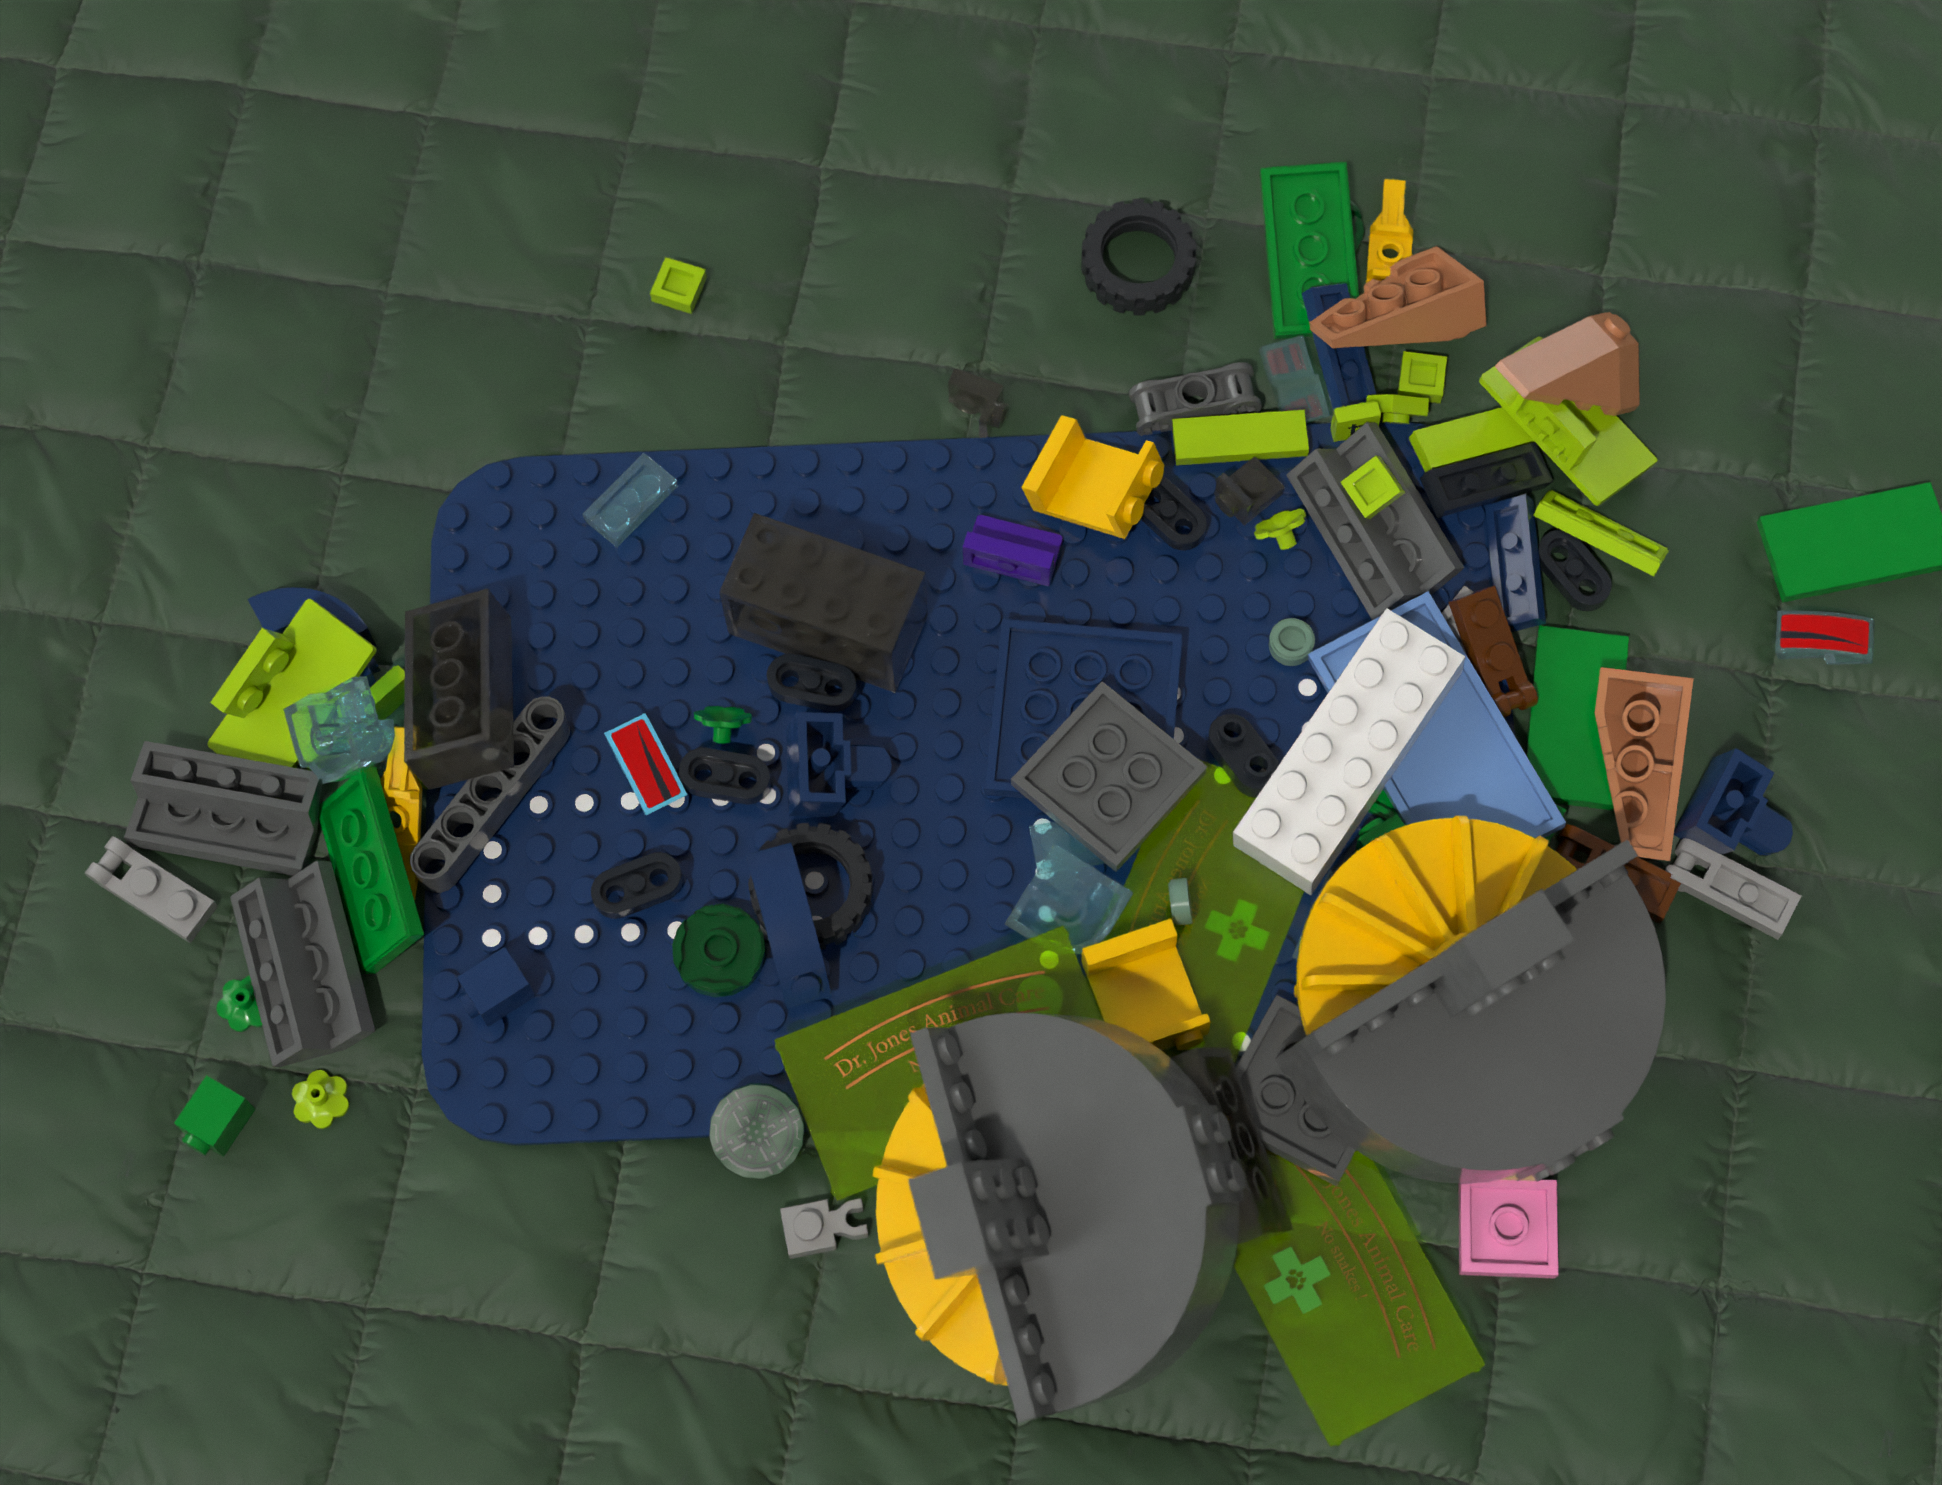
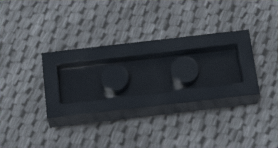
M1536 442L1429 470L1420 477L1437 518L1541 490L1553 482Z

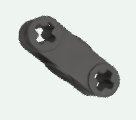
M1242 362L1232 363L1222 368L1189 373L1163 380H1148L1134 385L1128 394L1130 401L1136 405L1139 418L1136 424L1137 433L1142 436L1152 434V431L1161 430V432L1172 430V419L1258 413L1262 405L1260 399L1254 395L1251 378L1254 375L1252 366ZM1191 396H1199L1204 401L1199 404H1191L1186 399Z

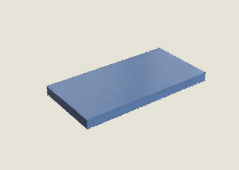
M1429 591L1391 610L1465 656L1461 675L1384 786V792L1404 825L1431 819L1467 816L1468 819L1497 823L1523 832L1533 838L1538 836L1545 838L1564 828L1566 821ZM1380 617L1308 654V660L1327 693L1334 686Z

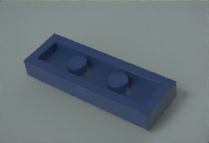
M1346 283L1311 287L1302 293L1309 322L1341 300L1350 298ZM1312 332L1333 413L1337 407L1366 403L1367 395H1376L1363 346L1332 348Z
M1524 494L1485 505L1492 583L1496 587L1510 631L1515 632L1546 624L1535 516H1533V500Z

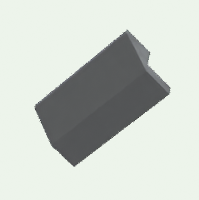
M1366 422L1336 449H1315L1286 475L1372 620L1380 617L1386 608L1393 610L1428 591L1432 595L1464 569L1463 564L1377 423ZM1377 455L1383 459L1405 491V494L1371 519H1366L1341 484V481Z
M144 741L130 780L138 799L124 835L128 846L292 876L308 867L317 839L322 774L320 772Z
M317 860L288 880L259 877L230 896L273 1067H282L346 1050L376 1032L331 861Z

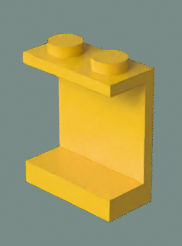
M1061 415L1021 488L1033 511L1126 539L1131 527L1140 521L1144 511V503L1151 490L1160 484L1164 473V464L1154 442L1146 440L1139 454L1086 439L1077 419Z
M1171 919L1082 948L1081 962L1104 1022L1124 1028L1142 1037L1160 1050L1176 1046L1177 1050H1185L1204 1041L1203 1036L1208 1035L1211 1021L1208 1013L1202 1015L1176 948L1178 935Z

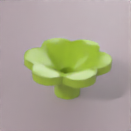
M1296 509L1291 512L1282 511L1273 515L1270 519L1258 523L1255 526V538L1276 537L1281 550L1292 548L1297 544L1292 529L1301 526L1305 522L1304 517L1306 513L1304 509Z
M323 1070L313 1071L308 1076L307 1081L297 1083L292 1090V1097L296 1101L294 1107L295 1117L303 1123L312 1122L318 1129L330 1127L335 1118L344 1116L349 1110V1102L345 1097L348 1089L345 1080L338 1076L329 1077ZM317 1093H320L317 1098H314Z

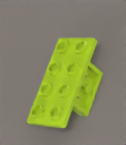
M1536 337L1516 352L1542 340L1543 338ZM1495 366L1483 373L1479 379V383L1596 506L1612 497L1652 468L1657 462V458L1617 416L1604 414L1601 409L1602 406L1593 405L1588 411L1578 409L1573 401L1566 399L1559 405L1524 399Z
M307 599L283 634L261 628L210 703L227 715L209 739L208 747L221 755L296 768L300 763L296 757L297 753L323 730L375 655L376 647L315 600Z

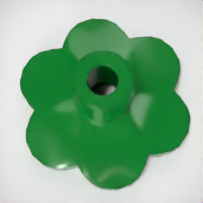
M708 706L704 710L695 711L694 719L702 722V725L714 727L713 741L725 744L731 742L732 728L751 723L752 714L745 713L744 709L738 707Z
M250 975L246 976L242 981L235 979L228 981L223 986V998L217 1004L218 1015L228 1020L229 1026L236 1032H244L251 1026L263 1027Z

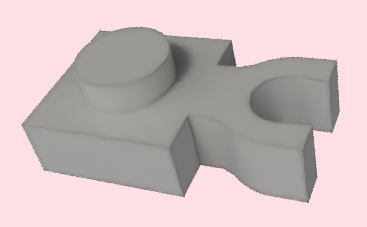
M861 1198L850 1200L834 1211H829L827 1200L780 1209L790 1259L837 1250L835 1237L844 1236L853 1240L868 1238L866 1225L851 1227L846 1222L847 1217L851 1213L863 1212Z

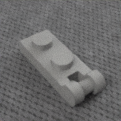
M112 836L104 846V849L107 850L98 863L92 862L84 874L107 891L191 944L218 907L217 904L209 897L142 856L118 838ZM121 862L131 867L122 880L112 875Z
M1682 838L1675 850L1677 858L1674 864L1668 865L1665 871L1672 874L1670 878L1681 883L1678 891L1686 892L1777 940L1781 937L1801 895L1691 839ZM1694 865H1700L1708 869L1703 879L1690 873Z

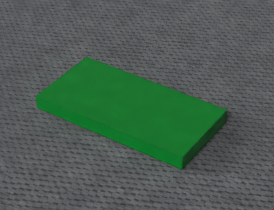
M1347 162L1260 169L1274 339L1313 337L1302 293L1311 287L1346 283L1350 298L1356 299L1359 297Z
M1931 482L1760 516L1757 521L1782 603L1942 570V513Z
M1538 626L1532 685L1537 692L1538 702L1537 705L1529 708L1525 754L1554 803L1611 811L1614 809L1595 718V706L1600 668L1626 670L1628 636Z
M362 767L320 804L319 820L362 974H376L420 939L424 933L377 767Z

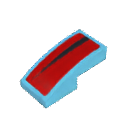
M646 713L604 733L645 815L687 795Z

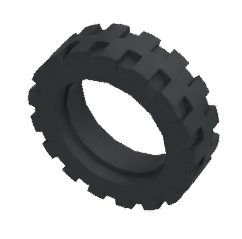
M1132 199V203L1124 204V201L1112 204V209L1109 211L1104 209L1096 215V222L1094 224L1090 222L1085 231V240L1082 242L1081 270L1082 275H1085V284L1090 292L1095 291L1096 299L1104 306L1107 303L1112 305L1113 310L1118 313L1124 314L1125 310L1132 311L1134 316H1143L1145 311L1152 310L1154 314L1164 311L1165 306L1169 303L1172 305L1176 304L1181 299L1182 292L1184 290L1187 292L1190 288L1196 265V240L1192 239L1190 225L1187 222L1183 224L1181 221V215L1173 208L1171 211L1165 209L1164 204L1153 200L1152 204L1144 203V199ZM1143 231L1153 233L1165 240L1173 250L1175 258L1173 267L1166 275L1154 282L1136 284L1123 281L1113 275L1104 264L1103 253L1109 242L1127 232Z
M809 823L796 824L797 829L788 831L787 828H784L775 833L776 838L771 842L767 840L761 846L760 851L791 843L795 856L813 852L825 854L839 861L845 868L850 881L847 900L837 912L825 919L813 920L820 949L822 950L826 949V944L834 942L835 945L844 942L847 940L846 935L852 931L855 933L862 926V919L865 915L869 914L872 905L871 899L874 888L871 867L862 847L858 843L852 842L851 836L842 830H839V832L833 831L831 825L819 823L818 827H809ZM750 876L748 887L751 903L759 923L765 929L752 877Z

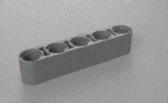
M541 696L527 704L416 845L410 857V864L419 883L425 890L432 893H443L450 890L457 883L567 742L570 736V726L562 705L556 699ZM553 717L558 719L556 724L550 729L540 730L536 728L538 723L544 718ZM525 752L530 754L528 760L521 765L509 764L511 757L517 753ZM487 789H502L500 796L495 800H481L482 794ZM464 823L474 825L472 831L467 836H453L455 828ZM436 859L445 861L444 867L439 872L434 874L424 872L427 864Z

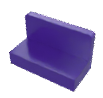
M978 515L973 531H967L965 537L963 565L1050 586L1062 545V536Z

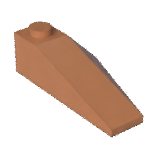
M1436 246L1398 261L1390 267L1391 275L1381 282L1375 279L1370 280L1364 285V293L1356 299L1345 298L1309 322L1310 330L1332 348L1438 342L1463 338L1470 332L1486 326L1484 281Z
M1610 312L1588 316L1501 359L1495 365V368L1524 399L1559 405L1566 399L1573 401L1578 409L1588 411L1593 405L1602 406L1601 409L1604 414L1612 416L1632 412L1639 406V344L1629 333L1630 327L1621 317Z
M1601 667L1595 718L1620 842L1622 843L1628 839L1639 858L1670 862L1694 678Z

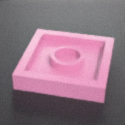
M1496 1180L1482 1183L1458 1184L1459 1275L1556 1279L1558 1276L1557 1180H1540L1538 1182Z

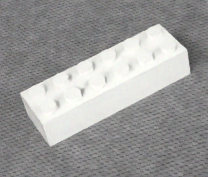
M1386 608L1234 830L1233 846L1309 895H1312L1384 789L1388 780L1399 767L1461 675L1465 656Z

